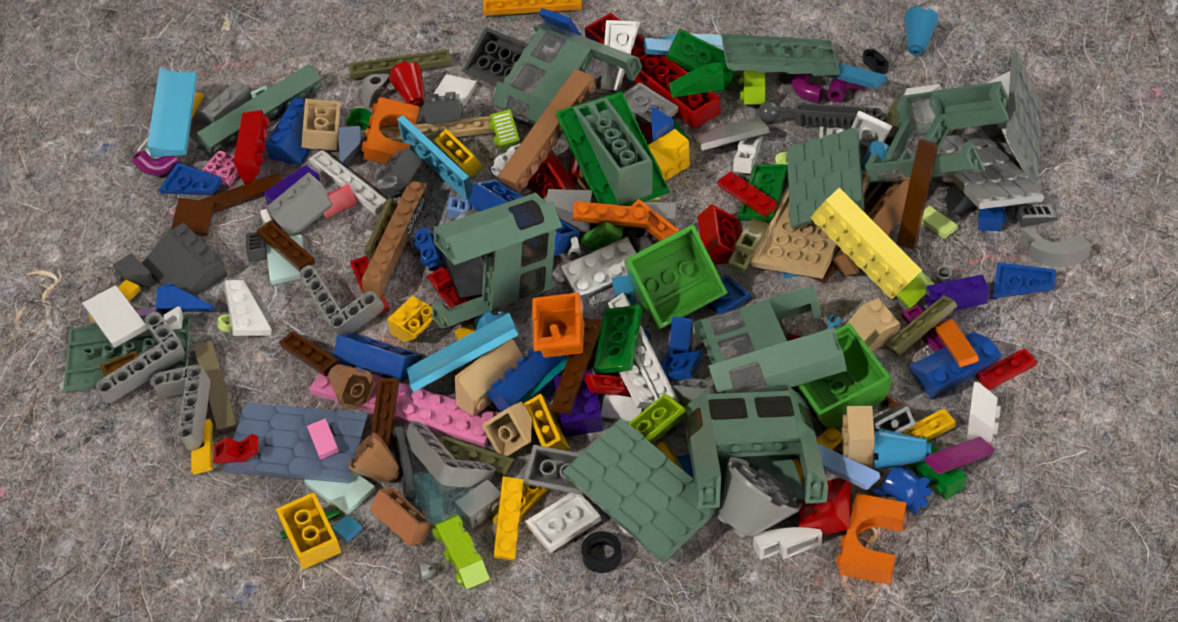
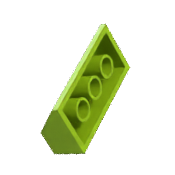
M664 393L628 424L641 433L651 444H654L686 417V410L668 394Z

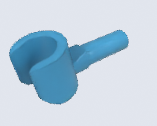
M833 314L829 315L827 329L839 327L842 324V319L838 317L836 322L833 323L835 316Z

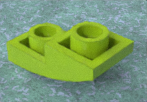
M921 271L896 297L908 309L912 308L926 294V286L933 285L934 283Z

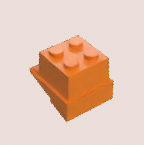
M580 293L533 298L534 351H541L544 358L583 353L585 324Z

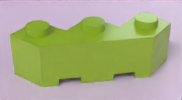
M744 70V74H740V84H744V91H740L741 101H744V105L763 104L765 102V72Z
M454 513L433 522L434 529L431 530L436 541L439 540L444 545L446 550L443 551L444 558L447 563H451L455 567L457 573L454 576L458 585H462L467 590L490 580L480 554L476 553L474 543L468 532L464 530L459 515Z

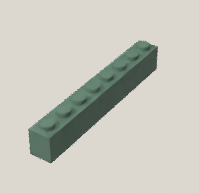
M310 64L306 65L197 132V141L209 155L217 153L219 150L221 151L226 145H231L237 141L242 113L263 110L264 115L268 119L275 118L281 111L287 110L294 97L305 99L310 93L317 92L321 87L322 78Z

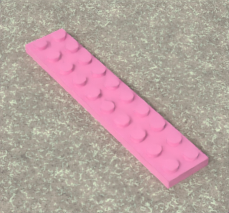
M319 373L309 388L310 393L339 402L328 376L325 377ZM371 374L372 380L376 385L370 401L360 403L361 407L358 409L374 413L378 378L384 377ZM399 382L395 420L409 424L410 421H418L426 425L432 432L483 448L487 446L489 438L481 425L499 414V412L485 408L473 417L456 406V399L424 389H418L413 392L410 385Z

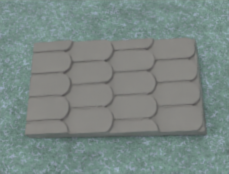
M983 132L945 137L937 155L960 153L965 142H972L986 171L948 175L978 209L1044 201L1041 189L1028 179V175L1014 165L1010 158L997 148V144Z

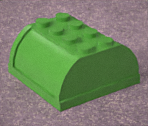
M694 224L624 259L627 275L646 313L659 329L672 323L673 316L684 317L727 294Z
M850 323L835 330L838 343L844 355L847 371L797 386L815 411L820 422L830 428L843 426V415H847V406H872V410L876 409L886 398L892 383L890 375Z

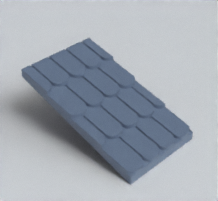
M245 403L233 440L241 442L250 434L257 435L258 453L246 462L225 463L223 472L348 483L352 472L348 468V462L350 458L354 460L356 458L354 452L359 447L368 413L338 409L337 411L319 408L307 409L278 404L273 406ZM326 418L339 452L320 460L307 426Z

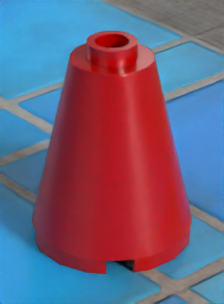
M404 61L395 65L390 70L391 74L388 75L389 81L407 104L420 106L421 108L425 96L422 69L419 63Z

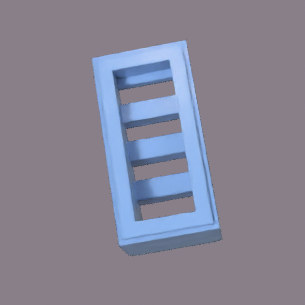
M450 197L447 206L448 217L456 219L463 212L474 209V206L468 203L467 199Z

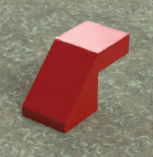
M250 434L241 442L225 437L214 445L213 462L216 464L246 462L258 453V436Z

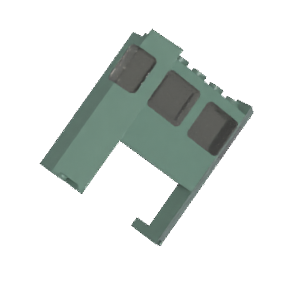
M533 193L434 227L435 245L454 265L484 255L481 297L448 309L440 301L432 303V318L441 329L557 287L551 281L554 264V242L556 229L561 228L562 225L553 201L546 203L537 193Z
M788 386V391L707 394L706 390H704L685 406L686 433L698 509L720 508L721 472L718 458L799 454L805 478V504L827 502L828 484L808 402Z

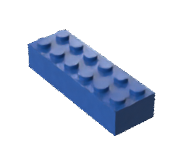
M493 179L475 183L468 203L473 205L475 210L483 211L524 196ZM529 201L508 208L513 214L516 225L520 230L538 225V220L528 211ZM560 218L562 227L556 229L553 256L567 253L572 246L570 239L572 237L579 238L581 231ZM537 236L528 239L533 246L537 247Z

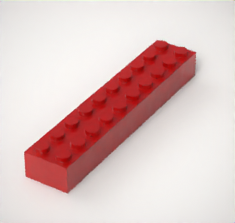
M609 13L585 27V37L604 44L606 20H621L612 13ZM637 33L630 54L638 57L642 65V69L634 80L636 84L642 83L677 105L679 112L675 115L693 130L721 114L720 97L713 92L672 98L669 83L688 72L667 59L664 55L646 54L643 44L644 38Z

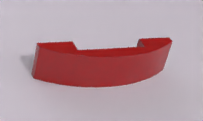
M443 267L427 276L434 289L450 308L470 301V299L458 301L450 276ZM476 317L465 320V322L473 324Z

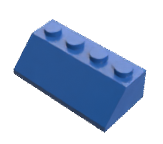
M294 97L268 138L265 146L269 159L301 165L310 151L309 148H302L305 99Z
M976 332L965 336L978 355L979 361L959 367L948 349L944 347L909 366V369L932 400L998 362L1002 354L990 338Z
M352 333L337 335L333 357L339 359V363L350 365L351 363L356 365L355 368L373 370L372 373L375 375L384 376L385 374L390 376L389 378H398L401 381V379L409 378L406 368L419 362L422 354Z

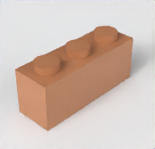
M394 488L380 489L370 509L378 520L384 522L393 533H396L403 539L405 544L410 546L424 544L433 524L430 519Z

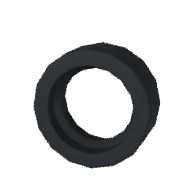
M605 531L594 532L588 535L582 543L583 563L592 572L608 573L620 564L622 559L621 543L617 536ZM597 545H609L614 549V554L604 560H597L589 555V551Z

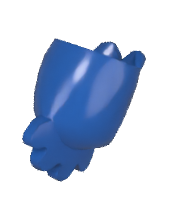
M895 466L889 472L881 488H874V492L879 496L891 494L895 497L896 501L906 502V507L913 514L919 512V506H928V501L925 497L932 494V490L927 488V485L930 483L929 478L922 477L919 479L909 470L899 466Z

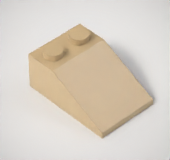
M305 99L302 148L337 150L340 102Z

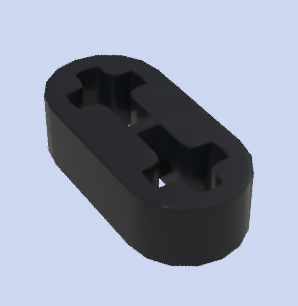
M866 49L863 52V63L873 72L880 74L888 72L889 62L877 50Z

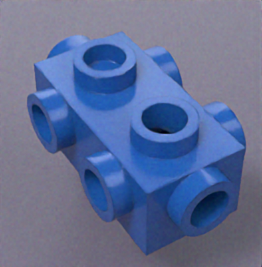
M428 227L417 230L414 233L416 240L414 243L417 250L421 252L420 260L424 267L427 266L429 268V271H436L445 264L440 249L434 243V234Z

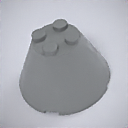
M731 457L727 464L717 518L721 522L734 527L733 531L742 538L745 535L753 537L792 516L801 509V504L798 503L797 505L794 502L797 499L795 495L761 468L756 471L748 466L750 462L738 457Z

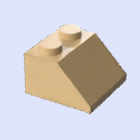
M879 298L862 305L846 323H850L871 351L884 346L900 331V323Z
M522 401L508 407L481 425L498 454L509 456L531 442L532 418Z

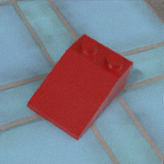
M840 477L827 481L828 493L826 503L805 504L804 500L800 509V527L820 529L822 536L849 529L851 483Z

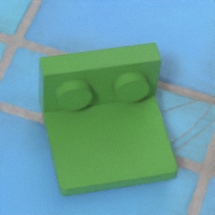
M608 222L603 224L596 223L593 230L581 236L580 243L593 251L599 250L622 238L623 226L611 225Z

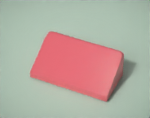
M349 184L327 194L333 206L322 215L325 218H329L357 204Z

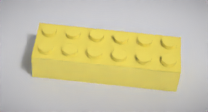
M840 188L828 197L810 217L891 299L922 271Z

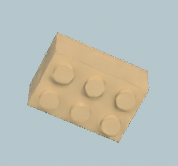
M847 406V415H843L842 427L843 456L873 469L875 439L872 406Z

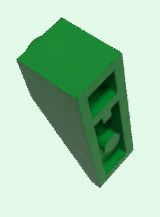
M721 63L702 65L669 83L672 98L724 90V73Z

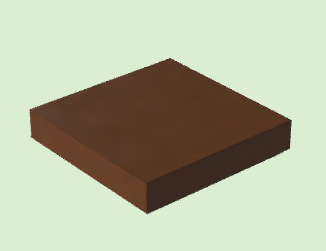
M179 198L171 230L184 222L196 235L208 236L215 203Z

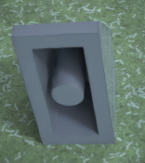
M360 126L339 127V158L343 166H346L362 149L363 141H366L365 131H362Z

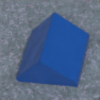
M651 107L652 142L674 129V120L657 108Z

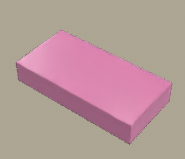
M326 418L307 426L320 460L339 452Z

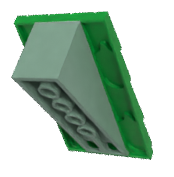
M622 91L556 111L558 123L590 190H592L596 203L632 206L638 199L643 202L660 195L669 194V188Z

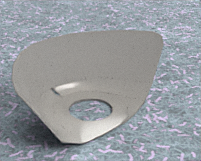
M372 74L364 78L361 98L366 107L370 106L373 93L386 82L390 74ZM381 79V81L378 84L371 83L375 80Z

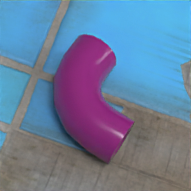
M812 73L793 74L791 85L794 92L806 101L820 103L823 96V86L809 83Z
M834 79L829 86L827 97L833 102H841L847 91L852 89L866 91L867 87Z
M144 149L131 158V162L139 170L152 176L165 175L171 172L177 163H180L175 156H163L158 159L152 158Z

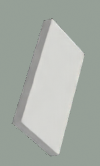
M116 285L83 302L84 308L114 348L148 330L144 321Z

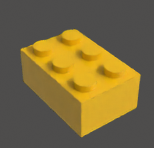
M314 492L276 509L281 525L302 570L341 553L338 540Z

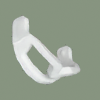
M577 237L570 239L572 246L564 254L565 259L574 257V254H571V252L581 256Z

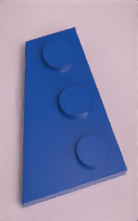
M177 163L159 190L161 194L214 195L223 181L221 177Z
M997 262L993 299L1054 290L1056 269Z

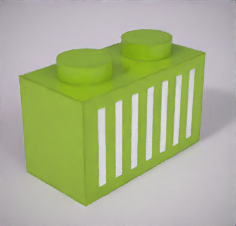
M511 109L490 114L491 121L488 123L491 132L494 131L496 137H493L495 147H499L502 153L511 146L518 145L520 139Z

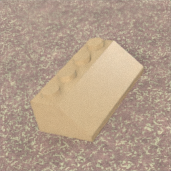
M513 339L490 350L455 376L457 407L474 417L493 402L486 394L492 388L490 385L497 379L504 378L503 373L511 367L515 368L517 366L516 361L523 357Z

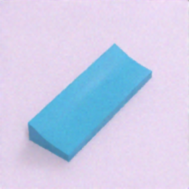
M159 68L147 143L152 157L187 154L197 84L196 72H175Z
M403 115L397 120L402 141L410 144V149L463 199L469 200L474 187L469 176Z
M510 313L406 368L413 392L518 336L519 329Z

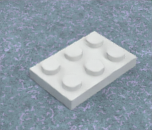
M569 493L526 520V526L547 551L551 553L600 522L601 516L582 495Z

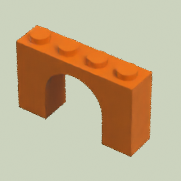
M379 97L378 103L373 105L372 113H374V116H370L368 126H371V128L366 130L365 138L367 141H363L361 150L364 152L363 159L385 164L398 150L402 151L405 147L410 149V144L390 140L380 130L387 126L399 127L397 119L402 115L413 125H416L420 106Z
M856 493L855 500L850 501L851 517L849 529L844 530L847 531L846 536L842 535L840 548H843V551L837 555L836 566H839V575L891 585L895 555L869 550L860 544L857 537L864 530L875 527L902 532L906 515V502Z

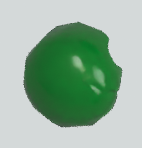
M366 108L352 109L346 120L347 127L360 126L362 131L367 130V128L370 129L371 126H368L372 114Z

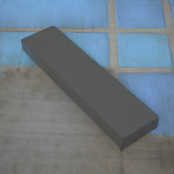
M402 426L395 427L392 444L396 461L399 464L398 471H400L399 476L403 494L406 500L413 502L416 486Z

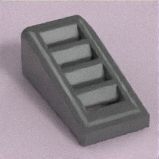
M1051 204L1016 205L1015 216L1021 227L1054 221L1058 218Z
M257 232L246 234V252L249 262L267 259L265 241L258 236Z

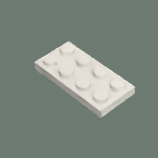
M626 237L562 265L560 270L573 293L579 292L580 296L584 294L589 296L611 286L612 278L627 275L624 259L636 254Z

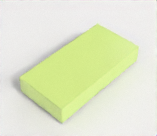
M928 206L924 210L922 224L943 239L957 230V224L933 207Z

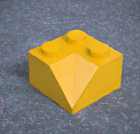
M676 129L648 145L665 181L690 166L689 140Z

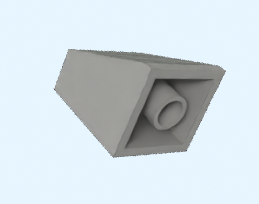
M548 189L547 197H544L545 202L553 201L558 217L581 231L579 240L581 236L593 230L594 223L572 221L574 201L593 203L592 190Z

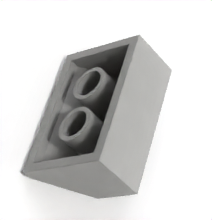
M235 81L193 116V119L205 126L212 124L251 100L249 87Z
M308 172L267 207L286 234L294 236L330 209L333 204L322 184Z
M533 445L523 484L583 495L584 493L570 482L562 472L581 454Z

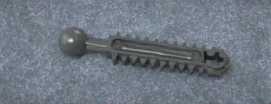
M765 101L761 104L758 111L760 119L764 122L773 123L778 118L795 119V125L851 128L859 111L883 122L886 121V113H883L880 108L806 104L805 102L796 103L795 109L780 108L773 101Z

